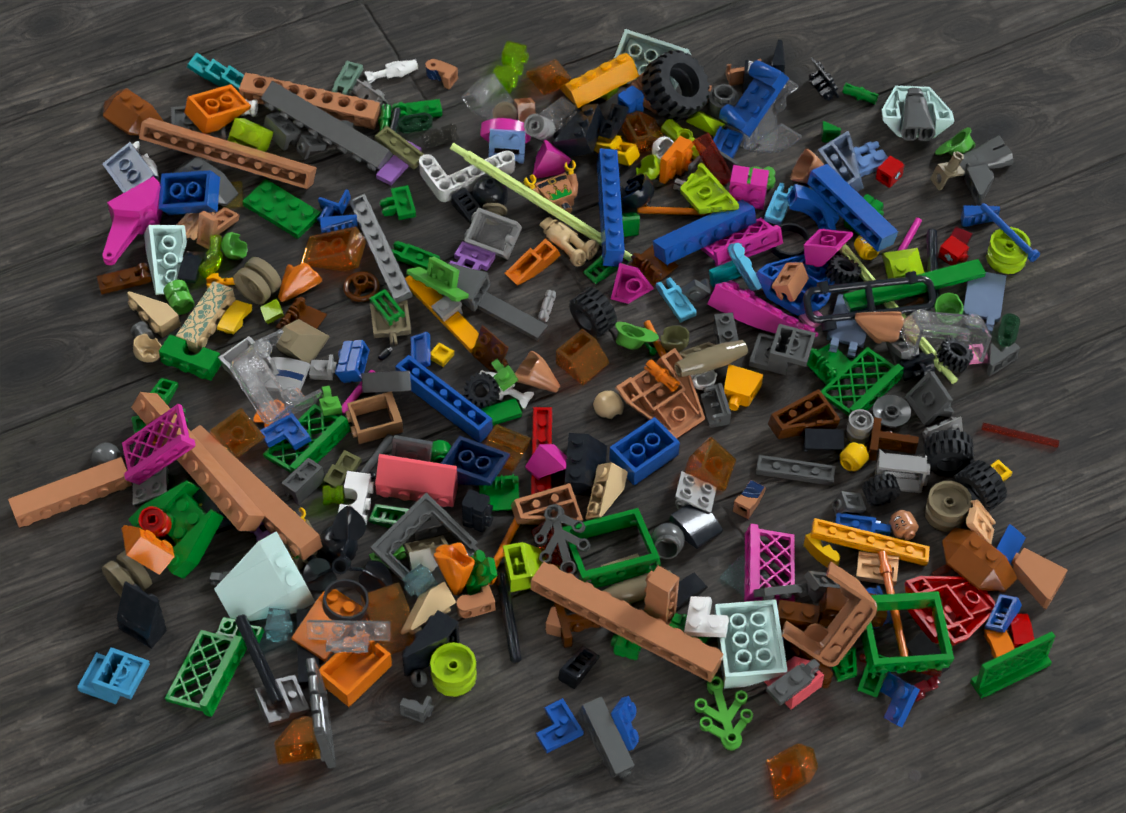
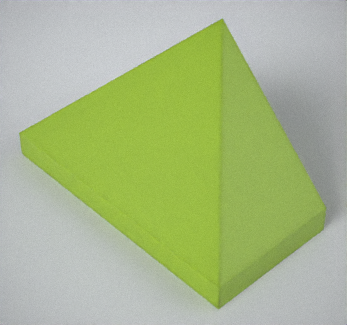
M700 110L689 116L686 121L713 136L716 135L720 126L722 129L725 127V123Z

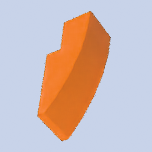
M545 238L534 250L530 248L505 272V275L518 286L542 272L561 254Z

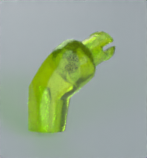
M214 234V237L210 235V247L206 252V261L199 266V272L204 278L217 272L221 266L223 258L221 235Z

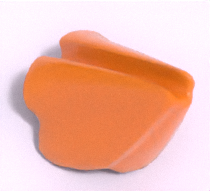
M301 263L295 267L288 264L282 279L278 298L281 302L290 300L320 284L322 278L307 263Z
M462 543L441 545L436 548L434 558L450 590L457 596L462 593L475 565V560L468 556Z

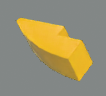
M618 135L613 140L599 136L594 151L599 153L600 148L617 150L618 163L631 166L640 156L636 144L623 142L621 136Z

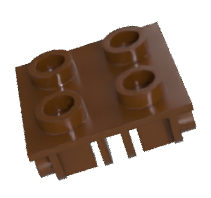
M653 245L642 254L633 253L631 256L633 260L628 264L638 268L653 287L679 267L675 262L666 265L655 257Z
M299 297L289 307L276 328L282 330L284 326L299 319L318 329L327 314L305 305L306 300L303 297Z
M482 325L471 355L494 373H498L491 364L494 360L498 359L504 367L509 365L505 359L509 347Z

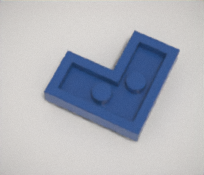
M293 413L258 431L260 437L269 448L284 439H287L294 450L312 441L310 435Z
M889 672L880 689V692L892 698L884 718L897 726L903 727L920 689Z
M626 696L620 699L611 715L627 750L630 751L639 742V736L631 723L636 716V706L634 702H631L630 697Z
M563 698L545 707V713L553 725L536 733V737L546 754L583 735L582 728Z

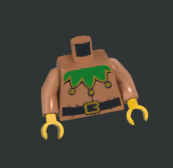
M572 160L573 168H569L567 162L564 164V169L569 175L563 173L538 182L535 185L536 177L533 174L530 175L532 183L528 181L527 177L524 179L523 183L525 186L530 187L531 190L566 212H572L571 206L574 205V199L577 197L578 192L577 177L573 171L576 167L575 161Z

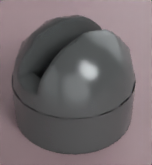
M421 669L412 672L410 677L411 684L417 688L425 686L427 683L426 673ZM417 675H421V681H417Z

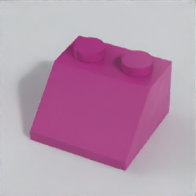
M819 229L804 244L806 265H813L814 267L823 266L853 236V232Z

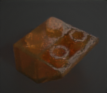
M640 111L627 114L622 125V131L628 142L636 144L639 153L652 150L653 143L658 138L664 137L655 118Z
M581 329L556 350V364L582 385L609 364V360L597 340L584 329Z

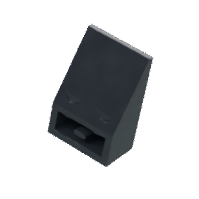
M125 581L116 619L119 629L152 649L167 631L159 599L151 593L149 595L145 593L137 584L132 585Z
M437 610L434 616L431 615L427 619L423 630H419L416 633L413 643L410 646H406L402 652L404 676L408 677L414 670H422L430 666L431 657L437 648L448 643H459V622Z

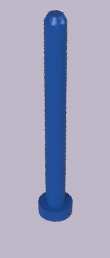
M983 203L980 205L981 210L1028 255L1027 259L1030 262H1034L1040 256V252L1037 249L1033 250L987 204Z

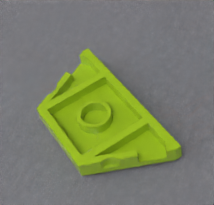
M702 162L698 164L696 172L694 174L691 173L688 180L680 187V193L699 214L739 209V203Z

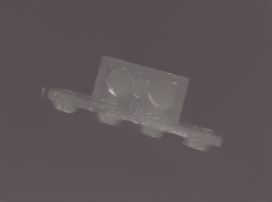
M308 620L307 638L311 640H327L326 652H368L370 641H390V622Z

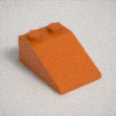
M230 84L188 96L184 113L203 134L218 131L249 110L251 105Z
M127 525L122 527L126 555L160 575L174 558L172 545L166 540H159L149 530L144 531L139 527Z
M336 589L329 592L326 596L328 607L338 615L353 616L360 613L363 609L361 605ZM323 592L291 640L323 661H326L356 623L339 624L329 619L322 607Z

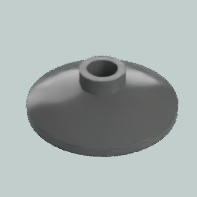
M885 395L875 401L873 416L882 418L881 425L897 428L909 421L911 408L903 398L896 395Z

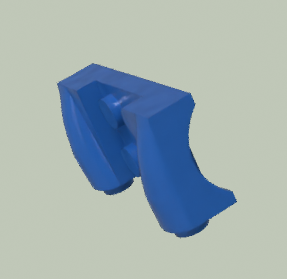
M759 60L750 65L749 75L754 79L736 106L727 104L720 110L719 118L725 124L734 127L748 137L752 135L789 80V77L782 71Z

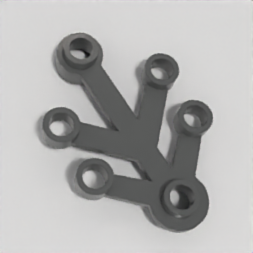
M551 504L544 512L546 521L540 532L535 535L534 540L538 545L544 546L548 541L547 534L552 526L555 532L545 550L541 552L539 559L542 563L550 564L553 560L552 553L558 544L563 560L560 570L567 573V569L573 567L571 574L575 576L578 571L577 566L571 561L566 541L576 545L582 552L588 551L591 545L587 539H580L563 530L561 522L571 526L576 533L584 532L585 524L581 520H574L564 515V510L560 505ZM553 512H558L556 517H552ZM582 524V527L577 530L576 525ZM544 536V540L538 542V538ZM583 542H587L585 548H581ZM549 555V559L544 561L543 557Z

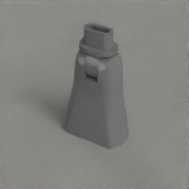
M909 88L904 102L901 137L904 140H916L918 131V140L930 141L935 136L936 131L926 99L921 88Z
M1000 135L981 146L964 153V159L960 163L965 173L969 167L987 164L989 169L1013 165V154L1008 146H1005Z

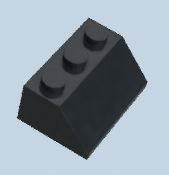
M569 433L565 485L571 484L574 495L591 496L597 467L600 464L606 463L607 445L589 434Z

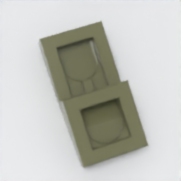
M344 450L335 465L332 464L323 481L341 490L345 484L347 471L355 472L362 459Z

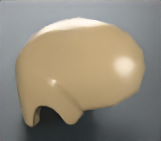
M142 334L134 339L133 352L137 359L143 362H154L160 358L159 350L162 345L158 342L157 338L150 339L147 334Z
M614 391L599 393L593 403L596 414L612 419L617 414L621 415L624 408L621 397Z

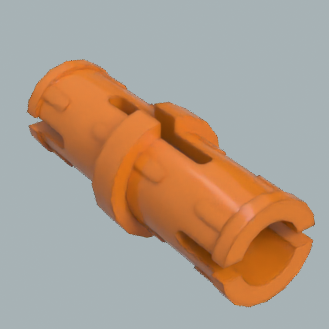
M652 359L645 364L644 369L651 373L657 382L663 383L672 392L679 387L680 382L672 377L667 369L661 368Z

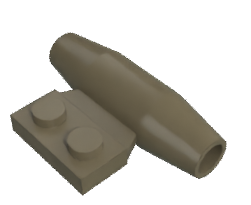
M743 340L717 345L707 342L678 352L683 359L674 364V369L678 377L703 374L729 365L748 353V348Z
M637 553V554H634V555H631V556H628V557H625V558H621V559H618V560H615V561H612V562L603 564V565H601V567H602V566H606V565H610V564H614V563H617V562H621V561H625V560L637 558V557H640V556H639L638 553ZM649 573L611 584V586L602 591H606L612 597L620 601H626L629 604L644 600L646 597L645 588L647 586L645 580Z

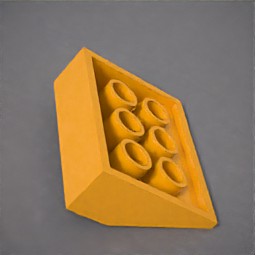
M627 53L620 54L614 59L561 85L560 90L577 108H580L638 78L639 73L633 59Z

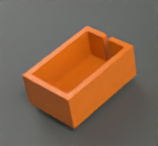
M360 630L319 671L326 689L350 707L392 666L391 654L378 643L375 645V641Z

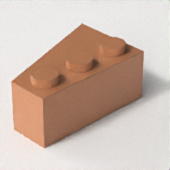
M570 483L515 499L511 504L517 524L544 525L546 521L544 512L551 504L560 505L564 510V515L574 520L583 521ZM553 512L552 517H556L558 512Z

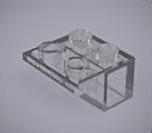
M494 73L481 77L461 96L472 112L486 120L494 119L493 110L497 104L513 102V99Z

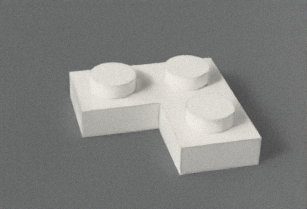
M691 596L684 633L689 636L726 637L729 618L727 615H710L711 597Z

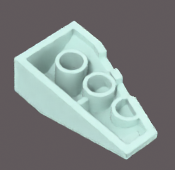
M148 225L144 232L146 254L155 295H164L163 289L165 285L173 280H177L187 243L185 225Z

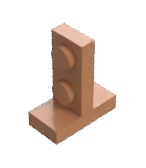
M226 207L214 215L202 211L199 214L197 244L212 251L216 248L217 235L239 221V214Z

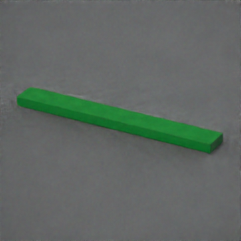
M979 259L918 275L929 277L933 281L936 290L985 277L986 272ZM924 283L872 288L875 306L928 292L927 286ZM865 289L843 294V300L849 312L868 308Z

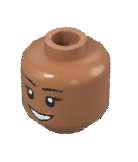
M899 510L892 514L889 522L895 537L901 540L905 539L906 541L915 537L919 527L912 513L904 510Z

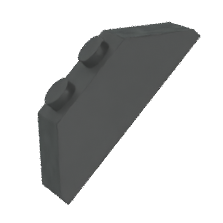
M198 156L185 160L174 170V173L211 170L220 177L218 205L228 206L239 196V193L224 173Z

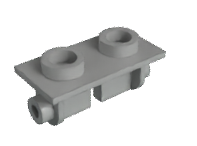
M356 79L359 84L352 89L355 96L379 102L380 108L383 101L388 103L382 91L372 89V85L365 80L362 82Z
M950 417L939 423L940 426L934 425L925 428L922 434L926 438L940 430L952 429L962 432V417Z

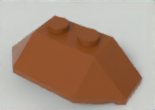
M127 88L117 91L104 102L103 117L128 135L139 136L141 124L148 118L163 121L150 103Z
M954 528L942 540L946 564L977 589L1005 593L1017 580V576L1007 557L975 531Z

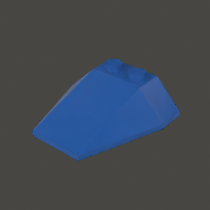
M805 254L766 264L756 273L766 298L797 316L805 314L803 296L809 288L817 287V283L821 281H828V285H834L835 281L831 282L830 278H827V274H825L828 263L821 267L806 265ZM802 262L809 278L794 302H790L785 293H782L784 298L780 300L775 289L772 288V284L786 263ZM831 293L812 295V311H817L827 304Z

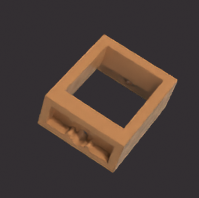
M392 392L347 403L348 411H345L348 423H352L350 427L353 438H357L359 444L384 438L387 434L395 435L403 432V422ZM387 408L391 422L360 430L356 416Z

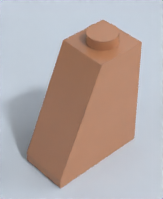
M1023 548L1020 554H1015L1011 562L1014 564L1013 570L1023 586L1043 608L1047 609L1064 581L1067 569Z

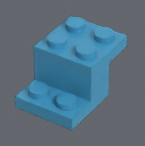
M112 647L107 656L96 653L77 687L78 691L114 704L117 703L120 696L131 699L150 665L149 660Z

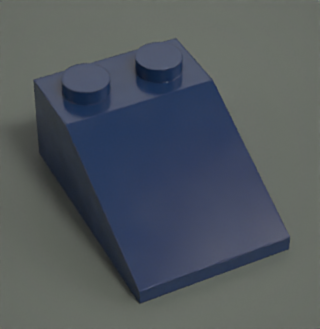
M459 436L441 464L457 466V478L460 485H491L509 459L510 454Z

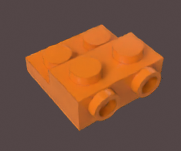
M679 136L661 157L660 182L666 184L669 179H673L675 174L681 176L685 171H688V166L693 158L692 147L694 144L691 140Z

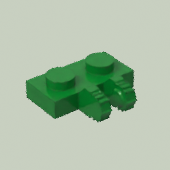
M408 185L392 188V197L384 198L379 202L383 208L382 214L384 216H393L397 213L398 220L416 217V210Z
M476 550L474 557L471 556L475 560V565L466 583L469 595L477 594L481 587L486 586L498 576L494 558H486L485 553L481 550Z

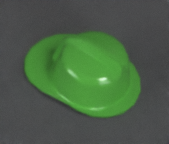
M968 127L961 130L953 138L942 144L935 151V154L942 155L948 152L953 156L954 152L964 154L971 151L975 147V143L970 136L971 128Z
M617 322L615 324V328L618 331L616 343L627 349H638L644 342H655L659 339L658 335L652 330L637 327L626 322Z

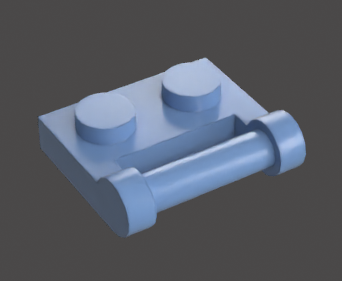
M490 129L488 158L498 154L495 153V148L519 150V154H514L515 161L524 163L526 132Z

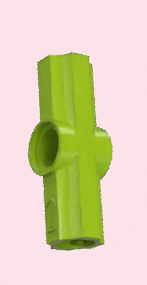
M668 119L661 127V131L673 142L679 136L691 140L694 144L692 147L694 160L706 150L704 146L693 138V133L689 129H683L674 120Z

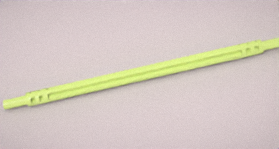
M455 143L451 145L450 149L464 157L465 161L583 235L597 241L602 246L600 232L470 150L466 151ZM625 250L623 258L630 261L632 254Z
M845 243L839 249V253L844 258L847 256L849 260L853 259L855 260L854 263L859 264L858 266L861 267L860 277L863 281L876 280ZM894 301L883 303L886 308L898 307ZM901 314L904 318L903 328L926 355L930 353L935 355L934 366L946 376L951 384L956 383L958 379L948 369V366L944 367L942 365L943 362L938 361L939 358L936 356L935 349L905 314Z

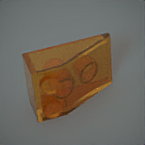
M357 227L310 236L301 263H307L310 267L338 271L359 268L366 240Z
M398 582L369 592V602L365 616L376 643L381 645L390 654L404 650L406 646H410L414 641L416 633L412 635L410 632L401 634V630L411 612L400 583ZM361 595V603L364 609L365 601Z

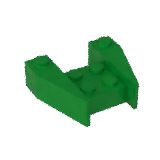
M185 481L145 503L128 519L134 527L141 528L138 521L139 515L142 510L150 506L161 509L170 517L172 525L168 535L176 545L173 547L174 558L167 565V568L172 574L183 579L199 564L224 518L223 515L213 510H210L208 513L204 511L193 498V495L200 488L189 481Z

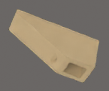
M130 291L127 293L129 307L133 311L136 310L142 321H147L151 330L154 333H158L162 338L181 326L178 314L167 303Z
M612 462L598 465L587 508V520L601 518L622 493L628 474L626 470Z
M445 581L419 595L401 630L402 635L408 632L412 635L421 630L420 625L426 624L427 619L431 615L434 616L437 610L444 614L451 611L450 606L455 604L456 601Z

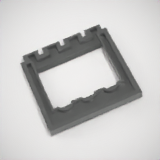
M427 493L370 547V550L418 597L439 583L445 581L446 585H448L439 566L421 583L393 554L432 515L465 546L469 557H474V552L479 550L475 546L478 542Z
M315 658L306 659L313 714V728L320 747L321 761H325L328 768L336 767L328 693Z

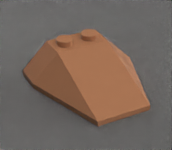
M674 348L660 357L656 364L663 369H667L669 374L680 382L679 387L672 392L663 383L657 382L655 377L647 370L642 371L633 378H628L615 388L628 405L648 420L656 417L677 439L704 421L705 416L691 376L678 377L675 372L674 364L683 358Z

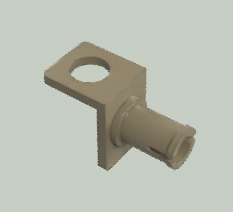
M954 152L949 162L938 164L930 179L938 190L943 189L948 178L965 174V171L960 166L961 161L964 159L962 153ZM938 173L941 175L942 178L941 183L937 181Z

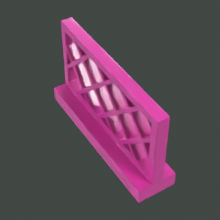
M759 218L756 219L755 224L716 241L701 250L715 260L717 267L732 261L727 250L729 244L741 243L745 249L744 255L746 257L783 244L781 227L778 225L771 226L765 220Z
M175 405L122 442L128 469L124 473L125 480L140 485L196 446L195 440L189 438L182 405ZM177 413L175 423H172V418ZM164 422L161 432L158 433L157 430L160 424ZM173 425L170 435L166 436L169 426ZM180 428L182 434L175 437L178 429ZM150 432L147 442L144 443L145 435ZM155 435H159L156 445L153 446L152 443ZM164 438H168L167 443L162 446ZM136 442L133 452L131 453L130 445ZM143 444L145 445V447L143 449L141 456H139L138 453L141 448V445ZM150 448H154L152 454L147 457ZM136 458H140L138 464L134 466Z
M750 524L745 532L744 602L762 601V597L754 598L753 591L763 586L766 588L772 587L768 582L773 579L780 586L795 584L794 534L758 529V525ZM760 536H766L771 542L765 545L760 540ZM780 539L789 540V546L784 548L778 541ZM773 544L781 551L776 556L769 550V547ZM762 552H765L771 558L766 563L760 557ZM782 555L789 560L786 566L778 559ZM773 561L780 568L776 573L768 566ZM763 569L771 575L767 580L760 575V571ZM782 572L789 577V581L786 583L778 576ZM791 594L792 597L789 599H780L779 595H774L777 604H779V599L795 602L793 594Z

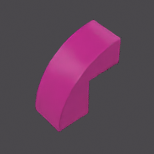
M509 118L486 120L482 122L480 136L489 142L490 129L525 131L524 123ZM527 133L525 137V143L529 142L531 137Z

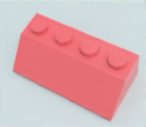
M379 454L375 482L376 495L386 498H399L404 501H418L427 493L441 507H453L458 490L457 466Z

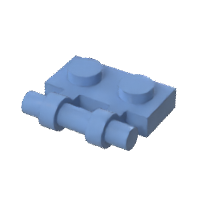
M878 141L867 142L859 148L854 147L861 177L876 172L877 168L888 158L882 149L875 151L876 148H879ZM867 152L868 155L861 156V154Z

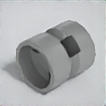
M539 114L529 115L524 122L525 132L538 140H549L554 135V123Z
M858 409L850 414L846 437L851 443L865 444L869 441L874 423V418L870 412Z

